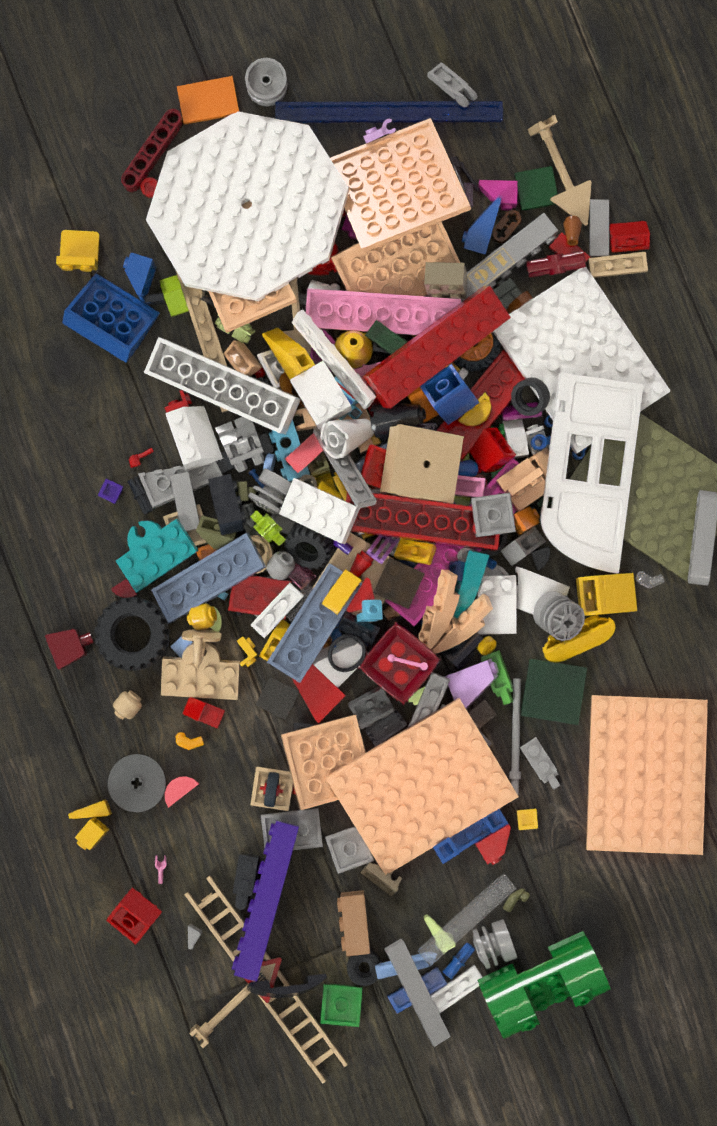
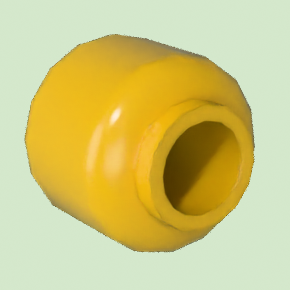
M204 603L189 610L187 621L196 630L210 628L217 621V613L213 606Z

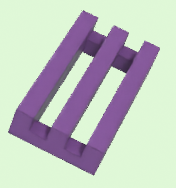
M379 535L366 554L382 565L399 542V539L396 538L394 540L392 537ZM383 538L385 541L382 543V545L379 547V549H378V550L376 551V553L374 554V553L372 552L373 549L376 547V545L379 543V541ZM389 542L391 546L388 548V550L385 552L382 558H380L378 555Z

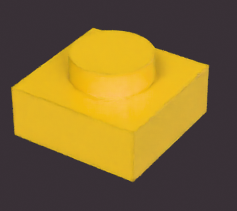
M536 808L516 810L518 830L538 828Z

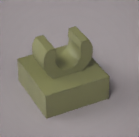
M247 481L237 483L238 492H235V494L240 496L241 503L248 501L250 492L256 495L253 487L247 488Z

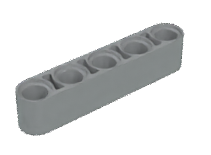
M699 490L688 571V583L708 586L710 581L717 523V492Z

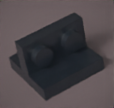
M475 633L462 643L441 653L456 668L461 670L478 652V644L483 638L478 633Z

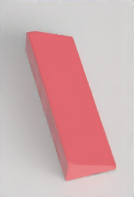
M314 433L285 458L297 473L303 470L323 451Z

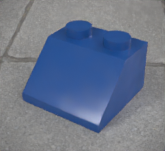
M130 253V256L125 258L123 268H125V272L139 299L145 303L144 296L149 293L157 267L153 259Z

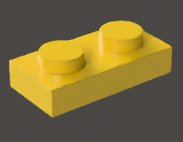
M400 539L394 557L400 560L431 565L437 548L434 544Z

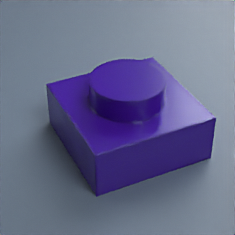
M105 479L98 496L116 504L124 487Z

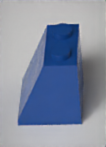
M452 364L420 386L433 408L448 425L480 403Z

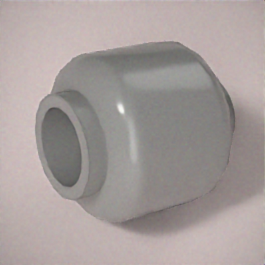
M287 552L274 553L266 565L269 575L277 580L286 579L295 568L294 559Z

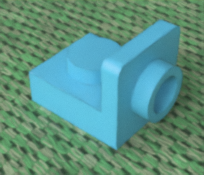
M381 600L362 601V613L357 614V622H376L383 619Z

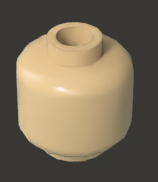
M131 690L129 692L123 691L113 703V707L116 710L114 712L115 715L122 720L124 718L132 719L141 709L142 704L140 701L142 699Z

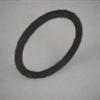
M341 635L333 641L329 648L328 660L330 665L340 672L353 671L364 661L366 645L358 635ZM355 638L362 646L360 660L349 668L336 666L332 660V651L335 645L342 639Z

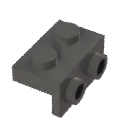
M380 686L347 703L353 715H356L361 729L372 726L375 721L386 718L395 711L385 691Z

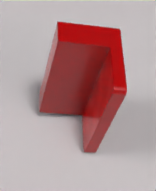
M646 221L609 224L611 252L649 249L650 232Z

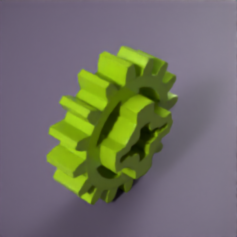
M256 510L250 516L256 522L253 527L269 543L273 540L280 546L286 540L280 534L283 529L267 513L262 516Z

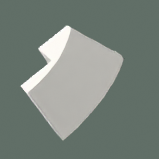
M516 566L515 572L518 573V585H516L517 609L533 614L537 601L546 593L557 591L567 596L570 587Z

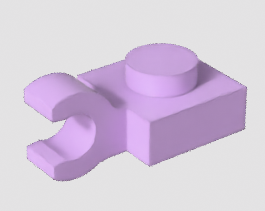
M385 120L382 127L378 130L376 127L366 130L367 135L363 136L366 144L386 134L394 133L396 131L395 128L391 130L386 128L387 123L392 120Z

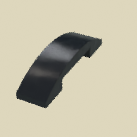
M311 975L304 979V984L270 988L269 980L250 982L247 985V990L270 998L293 997L314 989L327 978V975Z

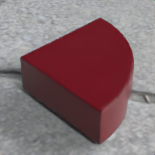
M127 579L111 588L113 593L123 598L137 596V593Z

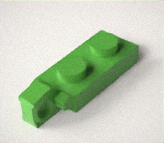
M500 650L482 656V662L492 659V662L496 663L499 673H497L498 677L491 684L493 693L497 697L501 696L504 705L512 703L513 698L510 692L514 691Z

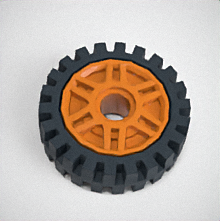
M491 332L479 341L477 346L471 347L455 359L453 363L461 369L464 367L471 372L485 369L497 358L501 343L495 334Z

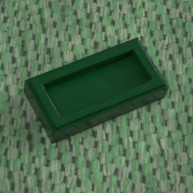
M378 320L373 323L365 334L366 337L390 354H393L407 343Z

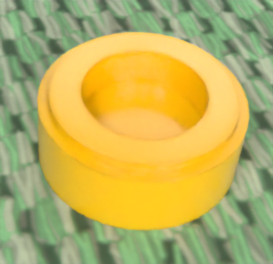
M487 636L478 644L477 650L484 656L488 655L495 649L496 641L491 636Z

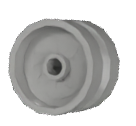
M261 58L250 64L246 70L245 81L248 95L252 101L266 107L281 102L288 88L286 71L281 63L275 59Z

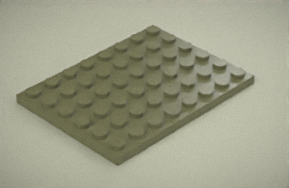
M640 413L623 540L684 581H687L699 490L717 492V464ZM604 439L599 484L620 486L625 441ZM591 447L569 480L587 482ZM716 523L715 537H716V535H717V523Z

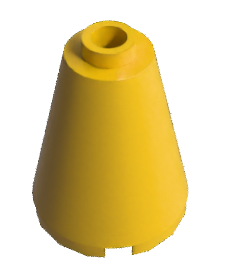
M347 331L340 335L335 343L337 351L348 361L353 369L362 367L364 364L366 365L371 359L373 352L371 340L360 331Z

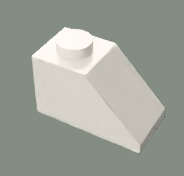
M522 419L503 421L506 441L516 454L514 459L527 457L529 452Z

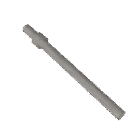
M513 679L512 769L509 772V779H511V785L517 795H519V779H521V771H519L521 679Z

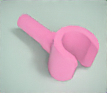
M165 855L162 862L157 860V856L155 857L159 884L163 883V871L167 865Z

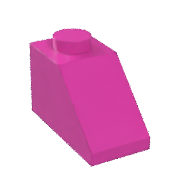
M479 180L478 187L480 191L491 202L498 195L502 196L499 206L501 210L509 211L512 208H516L518 181Z

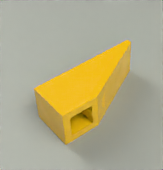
M279 328L262 334L290 380L315 366L306 349Z

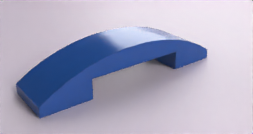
M497 809L452 837L433 846V849L442 864H444L482 838L507 825L508 822L500 809Z

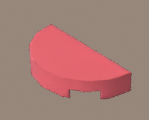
M187 776L172 780L165 791V802L168 808L200 783L194 778Z

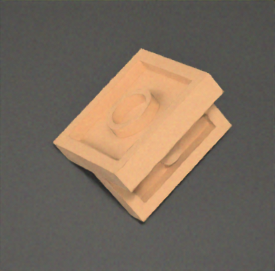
M528 458L496 480L504 493H510L511 502L518 512L544 495L545 481L542 478L544 473L540 468L536 469Z

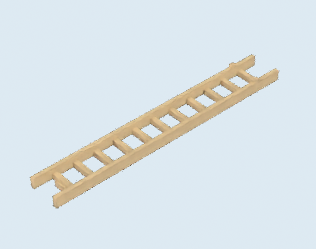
M209 875L206 879L216 891L214 894L210 893L201 900L202 903L199 905L189 892L185 893V896L234 962L236 955L240 951L236 949L232 952L224 940L240 928H243L244 921ZM219 896L227 908L209 920L202 911V908ZM231 912L238 921V924L221 936L213 924ZM265 951L263 960H270V956ZM278 970L277 976L284 986H291L281 971ZM298 995L293 996L296 1002L280 1014L270 1004L276 998H270L269 1003H266L260 997L322 1084L326 1082V1079L317 1068V1065L333 1053L344 1067L348 1065L347 1061ZM300 1006L307 1015V1018L289 1030L282 1018ZM309 1022H312L319 1033L301 1046L293 1034ZM323 1037L330 1049L312 1061L305 1050Z

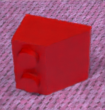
M131 888L106 921L136 945L162 911L143 897L140 892Z

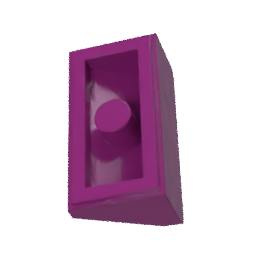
M532 402V403H526V404H527L528 406L534 408V407H536L539 403H538V402ZM509 405L501 415L503 421L540 417L542 412L533 416H525L519 413L513 405Z

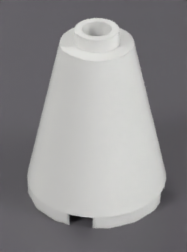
M368 419L330 420L323 424L320 437L321 441L324 440L326 446H324V449L329 456L338 459L345 457L373 436L374 432L371 421Z

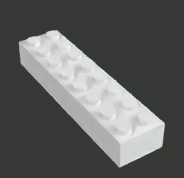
M158 337L144 373L280 434L287 433L301 400L298 397Z

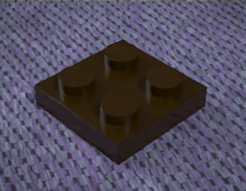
M389 557L373 593L409 609L425 573Z

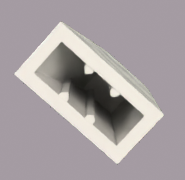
M346 638L338 642L332 651L334 664L340 668L354 666L362 655L361 643L353 638ZM329 646L319 652L312 664L338 688L356 669L350 672L335 670L328 660Z

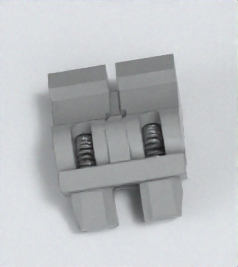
M240 417L234 420L237 427L235 429L232 422L215 428L231 465H234L238 472L248 469L245 462L248 458L252 457L255 465L264 463V451L253 421Z

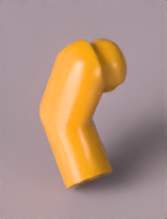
M183 732L175 736L176 744L187 750L204 745L202 736L189 739Z

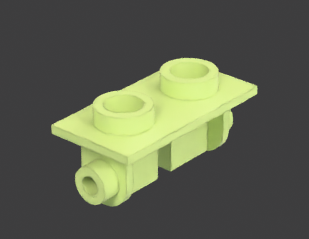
M218 317L215 321L217 328L226 332L220 318ZM248 323L234 329L232 337L241 343H248L251 338L248 335L255 333V330Z

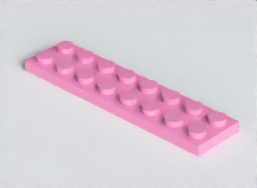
M307 288L306 314L312 318L319 329L368 332L373 323L378 320L395 334L418 335L460 304L461 299Z

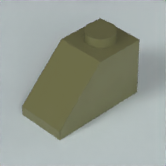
M201 516L196 532L216 550H219L238 537V532L221 536L217 519Z

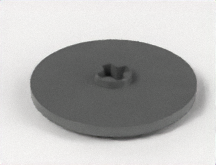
M133 754L120 759L111 769L108 778V790L111 798L119 807L130 812H143L151 809L161 800L166 788L165 774L159 763L153 758L142 754ZM136 778H139V782H142V786H138V788L136 789L135 785L132 784V781H135Z

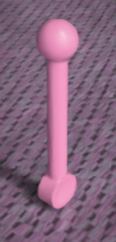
M393 654L388 655L387 658L390 662L397 661L417 666L421 670L428 668L425 662L417 663L397 658Z

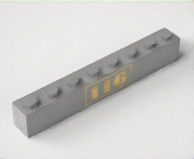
M545 213L467 272V298L483 286H491L493 289L497 280L507 278L512 273L510 270L515 266L517 268L521 267L527 262L526 258L528 256H535L542 250L540 248L545 243L549 245L557 238L555 235L558 230Z

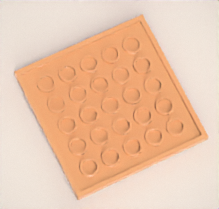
M431 118L330 158L349 188L344 208L362 252L471 210L467 197Z

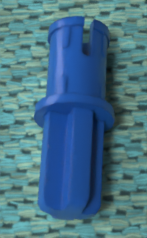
M465 943L456 956H452V961L442 972L450 979H453L460 968L465 966L464 963L475 951V948L471 944Z

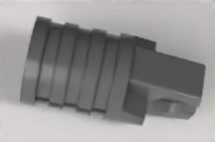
M253 503L243 505L239 509L240 512L244 511L246 522L243 523L244 532L249 533L250 536H260L253 527L256 522L250 517L255 512Z

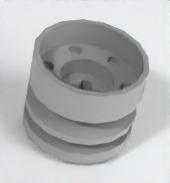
M264 468L258 479L264 484V487L254 486L253 489L260 494L257 496L250 492L248 497L261 509L282 517L279 514L281 509L278 506L283 505V498L286 497L291 482Z
M560 592L546 593L537 601L534 607L533 617L535 623L557 640L565 641L572 639L581 631L584 625L585 614L583 609Z
M504 919L491 923L492 933H488L487 929L482 926L484 935L481 937L477 929L472 930L473 943L479 960L485 965L486 969L491 968L488 961L490 958L493 959L495 966L498 965V955H501L505 962L517 958Z

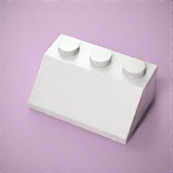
M204 406L182 407L165 413L186 471L223 459Z

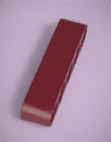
M170 109L164 114L123 173L121 181L127 191L135 192L140 188L142 181L147 178L181 129L183 119L178 110ZM176 116L179 119L176 123H170V118ZM161 132L168 133L167 137L164 139H161L158 136ZM151 147L157 148L154 154L148 153ZM139 163H146L144 169H137ZM129 178L135 179L133 185L126 184Z

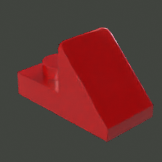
M189 697L182 714L218 728L225 710L194 697Z

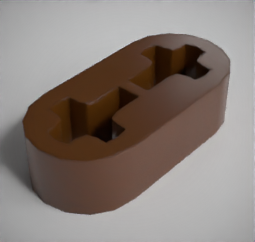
M508 211L494 227L492 238L495 242L505 243L519 226L521 215L518 211ZM513 215L516 216V219H515V220H516V223H515V222H512V223L508 226V225H507V223H508V221H509V217H508V216H510V217H513ZM503 228H506L504 232L505 237L501 236L498 238L496 231L501 232Z
M525 291L509 304L506 311L510 314L516 309L518 310L524 304L531 301L533 297L528 291Z

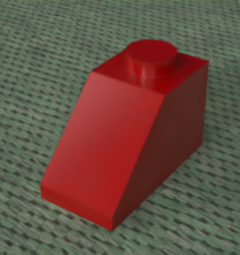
M509 824L475 843L487 864L491 863L494 865L502 860L501 856L505 853L511 829Z

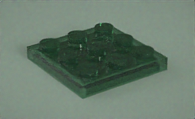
M529 659L520 716L578 725L587 668Z

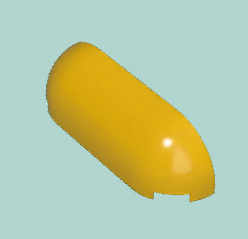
M594 615L585 619L581 631L570 640L561 641L550 635L543 647L544 656L550 662H562L601 645L614 634L615 622L611 618L607 619Z

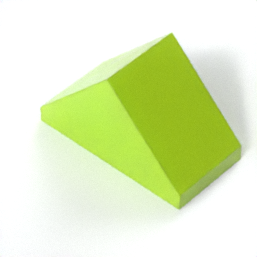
M175 275L160 280L162 292L171 317L188 312L189 309L178 276Z

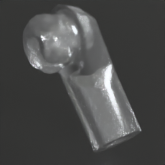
M639 571L636 575L638 584L646 588H652L665 583L662 574L650 577L644 571Z

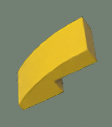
M345 569L323 600L322 605L338 615L349 601L350 596L360 585L361 579Z

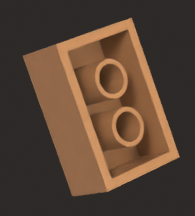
M364 890L342 892L341 898H337L338 912H342V917H339L340 932L344 931L345 936L341 937L342 951H346L347 956L370 954Z

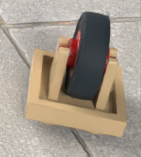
M256 767L250 805L289 811L293 787L290 771Z

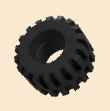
M297 522L293 525L284 543L285 551L291 554L295 564H299L303 568L308 567L310 570H313V568L317 570L320 567L326 566L336 549L333 539Z

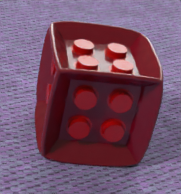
M394 622V625L377 642L361 666H358V669H362L371 680L404 706L405 702L414 695L429 677L438 662L441 661V658H438L430 648L408 630ZM393 654L397 658L417 663L425 662L428 668L421 670L417 666L397 661L390 662L387 658L388 655Z

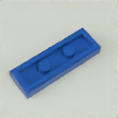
M438 966L421 976L429 994L447 985ZM404 987L387 996L397 1014L412 1005Z

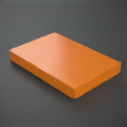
M232 76L177 86L184 125L228 117L239 112Z

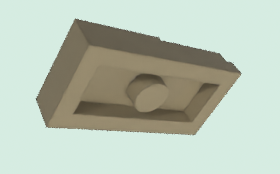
M370 862L361 871V874L390 896L398 891L397 887L402 878L399 876L395 881H392L391 874L393 871L385 875L378 865Z

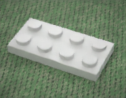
M293 478L279 514L341 544H345L360 508L357 509L353 504Z

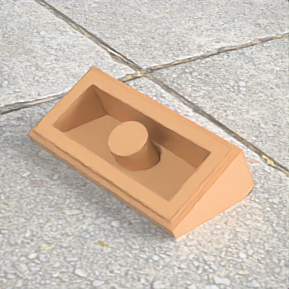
M233 340L223 354L235 370L248 376H252L262 368L247 346L240 341Z

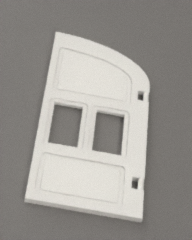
M560 372L544 487V500L541 510L542 529L552 545L567 557L591 568L619 574L644 384ZM561 400L565 401L564 412H560ZM571 434L593 437L587 482L566 479ZM604 439L625 441L620 486L599 484ZM549 497H553L551 508H547Z

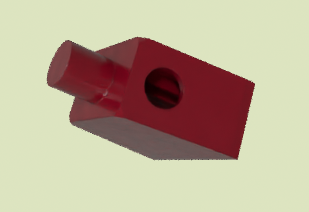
M78 629L45 635L58 670L64 669L87 655L85 646L94 643L91 632L80 636Z

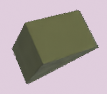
M323 451L308 464L311 476L314 478L331 473Z

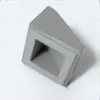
M192 924L188 925V949L190 950L193 949L202 933V930Z

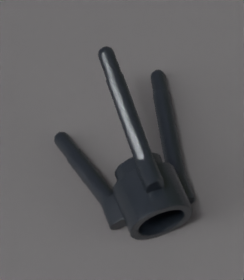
M458 156L449 158L464 193L467 191L460 176L462 171L475 190L479 192V187L465 168L464 163L460 162Z

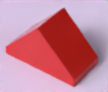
M366 577L346 609L347 612L351 613L362 610L363 600H375L368 577Z

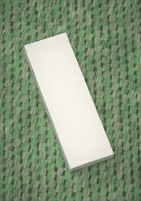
M289 583L254 620L251 626L265 638L304 595Z
M475 965L430 995L439 1014L479 987L477 980L482 978V975Z

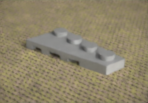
M216 461L189 471L193 491L209 485L208 479L222 476ZM175 466L165 470L159 469L149 473H138L153 509L175 500L170 475L188 472L184 466Z

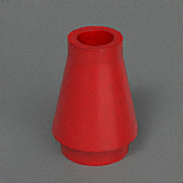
M361 550L360 553H357L349 572L359 578L373 565L374 559L366 554V551Z

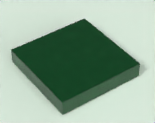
M552 166L514 174L515 181H518L517 191L521 211L556 205L550 200L558 195Z

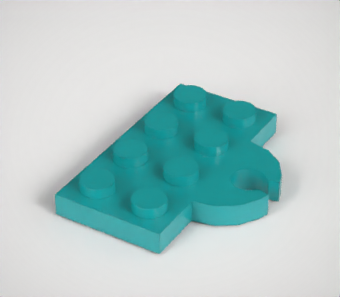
M175 519L163 528L153 521L138 522L146 531L144 537L138 535L136 526L131 527L127 536L130 551L117 559L116 563L136 593L199 551L179 519Z

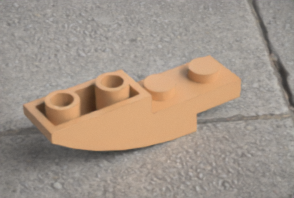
M441 569L437 592L434 596V605L426 606L423 615L419 640L430 649L438 642L447 629L460 597L454 591L457 575L449 570Z
M482 594L457 619L452 617L444 634L431 650L435 654L448 650L467 640L484 627L485 622L483 618L493 609L489 597Z

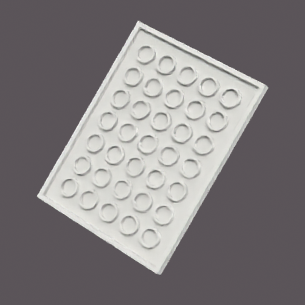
M587 267L578 269L524 304L518 310L516 309L510 313L511 318L493 331L525 379L529 377L538 378L548 387L550 401L545 409L552 420L556 408L560 372L644 384L640 412L670 392V389ZM531 387V389L539 399L537 391L533 387ZM562 400L560 412H564L565 401ZM571 434L570 446L575 454L591 445L593 437Z

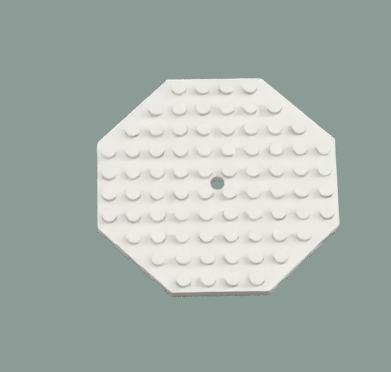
M236 112L167 151L146 221L185 286L259 302L267 294L273 291L276 292L288 285V282L297 277L300 278L312 271V268L320 263L324 264L329 261L349 194V188L309 125ZM250 201L252 203V206L248 209H244L242 205L245 202Z

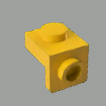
M241 637L237 642L248 657L239 664L242 667L244 665L249 667L256 661L255 657L258 654L253 649L256 646L249 637L247 639Z

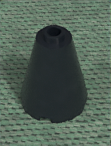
M376 402L370 408V412L374 411V417H370L372 430L376 438L380 437V441L388 439L390 427L399 424L416 427L423 424L424 419H426L425 409L416 404L397 403L392 408H383L380 402Z

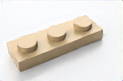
M646 252L588 259L589 271L593 278L648 271Z

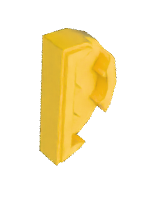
M486 393L478 399L479 404L467 411L459 419L460 423L466 426H477L487 420L491 412V403Z

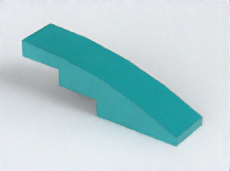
M473 550L468 551L462 581H457L454 590L460 595L453 615L456 619L475 600L489 558L487 553Z

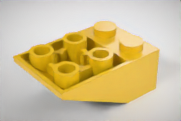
M633 573L576 578L578 604L583 609L585 616L637 611Z

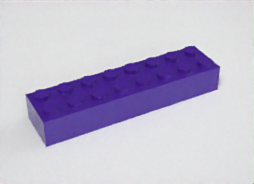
M280 820L271 824L268 835H271L272 838L270 842L266 843L263 853L267 855L266 860L260 864L258 873L261 874V878L255 882L253 893H256L255 899L250 900L247 911L251 912L250 918L245 919L242 931L246 932L245 937H241L237 950L240 951V955L235 957L232 970H235L234 976L256 982L258 980L299 830L298 825Z

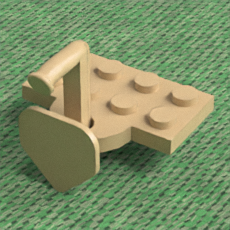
M209 628L183 631L182 639L194 642L186 647L182 658L163 656L161 695L238 700L240 661L221 660L219 651L210 643L220 641L221 633Z

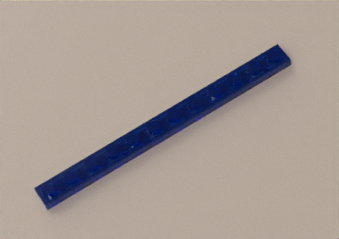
M457 101L276 102L275 119L295 123L384 122L387 119H391V122H422L430 118L432 122H502L503 101H468L469 105L467 107L461 106Z

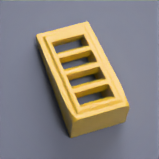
M103 800L73 811L68 816L69 819L102 817L111 815L112 812L108 801Z

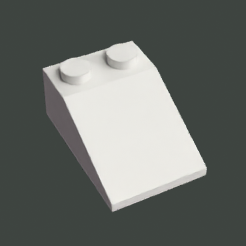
M324 361L290 380L318 429H321L324 423L330 420H337L352 411L349 401Z
M516 575L483 576L477 592V599L482 594L487 595L493 609L483 618L485 626L478 631V634H516Z

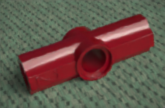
M584 251L564 255L563 253L546 256V258L527 261L529 278L546 274H560L568 270L586 267Z

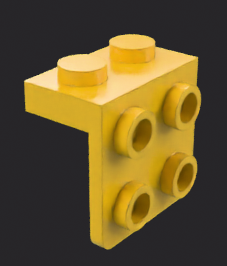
M63 230L61 232L60 256H57L56 264L59 268L65 271L80 269L84 272L98 270L99 233L94 231Z

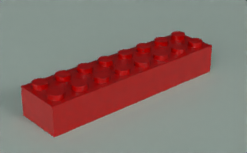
M483 286L362 377L383 408H392L511 317L491 286Z
M347 492L346 502L355 505ZM373 493L376 498V505L360 508L351 529L352 532L491 551L498 550L500 534L476 537L471 506Z

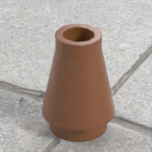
M569 216L565 219L563 226L567 244L574 246L579 243L582 222L577 216Z

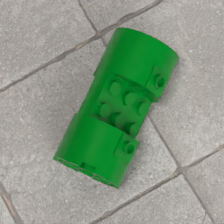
M583 931L549 946L548 949L553 959L520 974H517L513 964H510L477 980L503 1039L520 1031L534 1029L536 1025L540 1024L535 1012L546 1010L554 1003H561L569 996L575 1007L586 1005L594 997L611 990L597 956Z

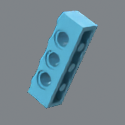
M293 419L286 434H280L274 430L269 432L272 444L276 443L278 450H275L277 461H282L284 467L280 469L283 478L292 482L293 478L300 479L303 475H310L308 466L297 473L292 466L287 465L285 460L287 456L301 445ZM286 438L290 439V447L283 448L281 441Z

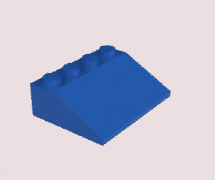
M95 273L65 309L62 323L127 363L160 313Z

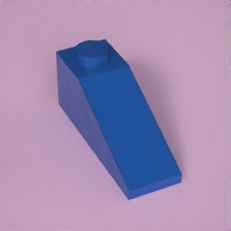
M498 195L470 226L468 232L464 231L462 242L465 243V249L486 254L502 196Z

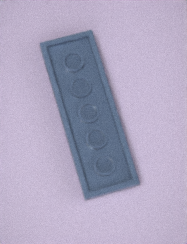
M245 533L153 588L151 591L167 622L173 623L188 614L191 608L207 603L266 568V565L249 533Z
M330 563L267 661V663L299 683L304 678L362 585L360 583L340 613L338 615L322 605V602L343 571Z

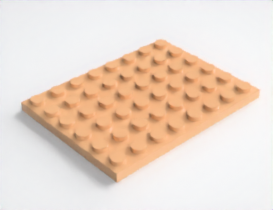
M591 695L586 850L703 855L708 700Z
M457 698L326 776V780L385 875L430 850L442 840L452 837L518 798L516 791L460 698Z

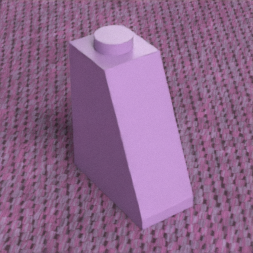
M489 659L445 677L450 679L448 686L453 699L460 698L467 709L498 677L497 673H499L496 663Z

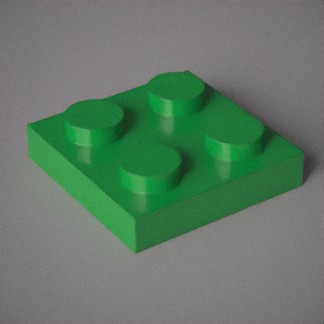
M324 983L320 1024L359 1027L363 987Z

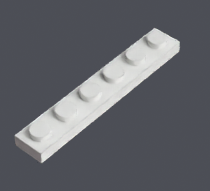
M304 310L297 312L292 324L365 410L370 407L376 398L373 391L363 382L360 375L352 369L348 361L342 357L336 347L324 335L323 331L316 326L312 318Z

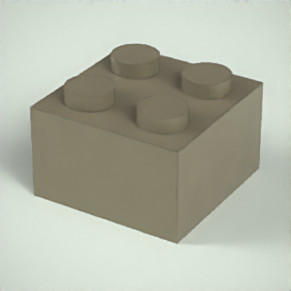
M426 262L424 285L428 297L467 298L468 276L465 263Z

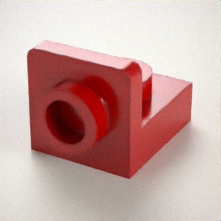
M182 389L179 390L183 401L174 400L169 402V406L165 407L166 413L182 407H190L189 404L192 401L189 393H184Z

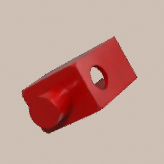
M497 427L484 428L471 449V455L478 465V474L482 471L495 472L516 456Z

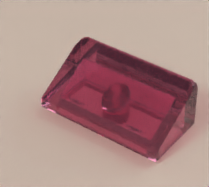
M295 563V568L288 577L303 590L316 578V575L307 567L303 568Z

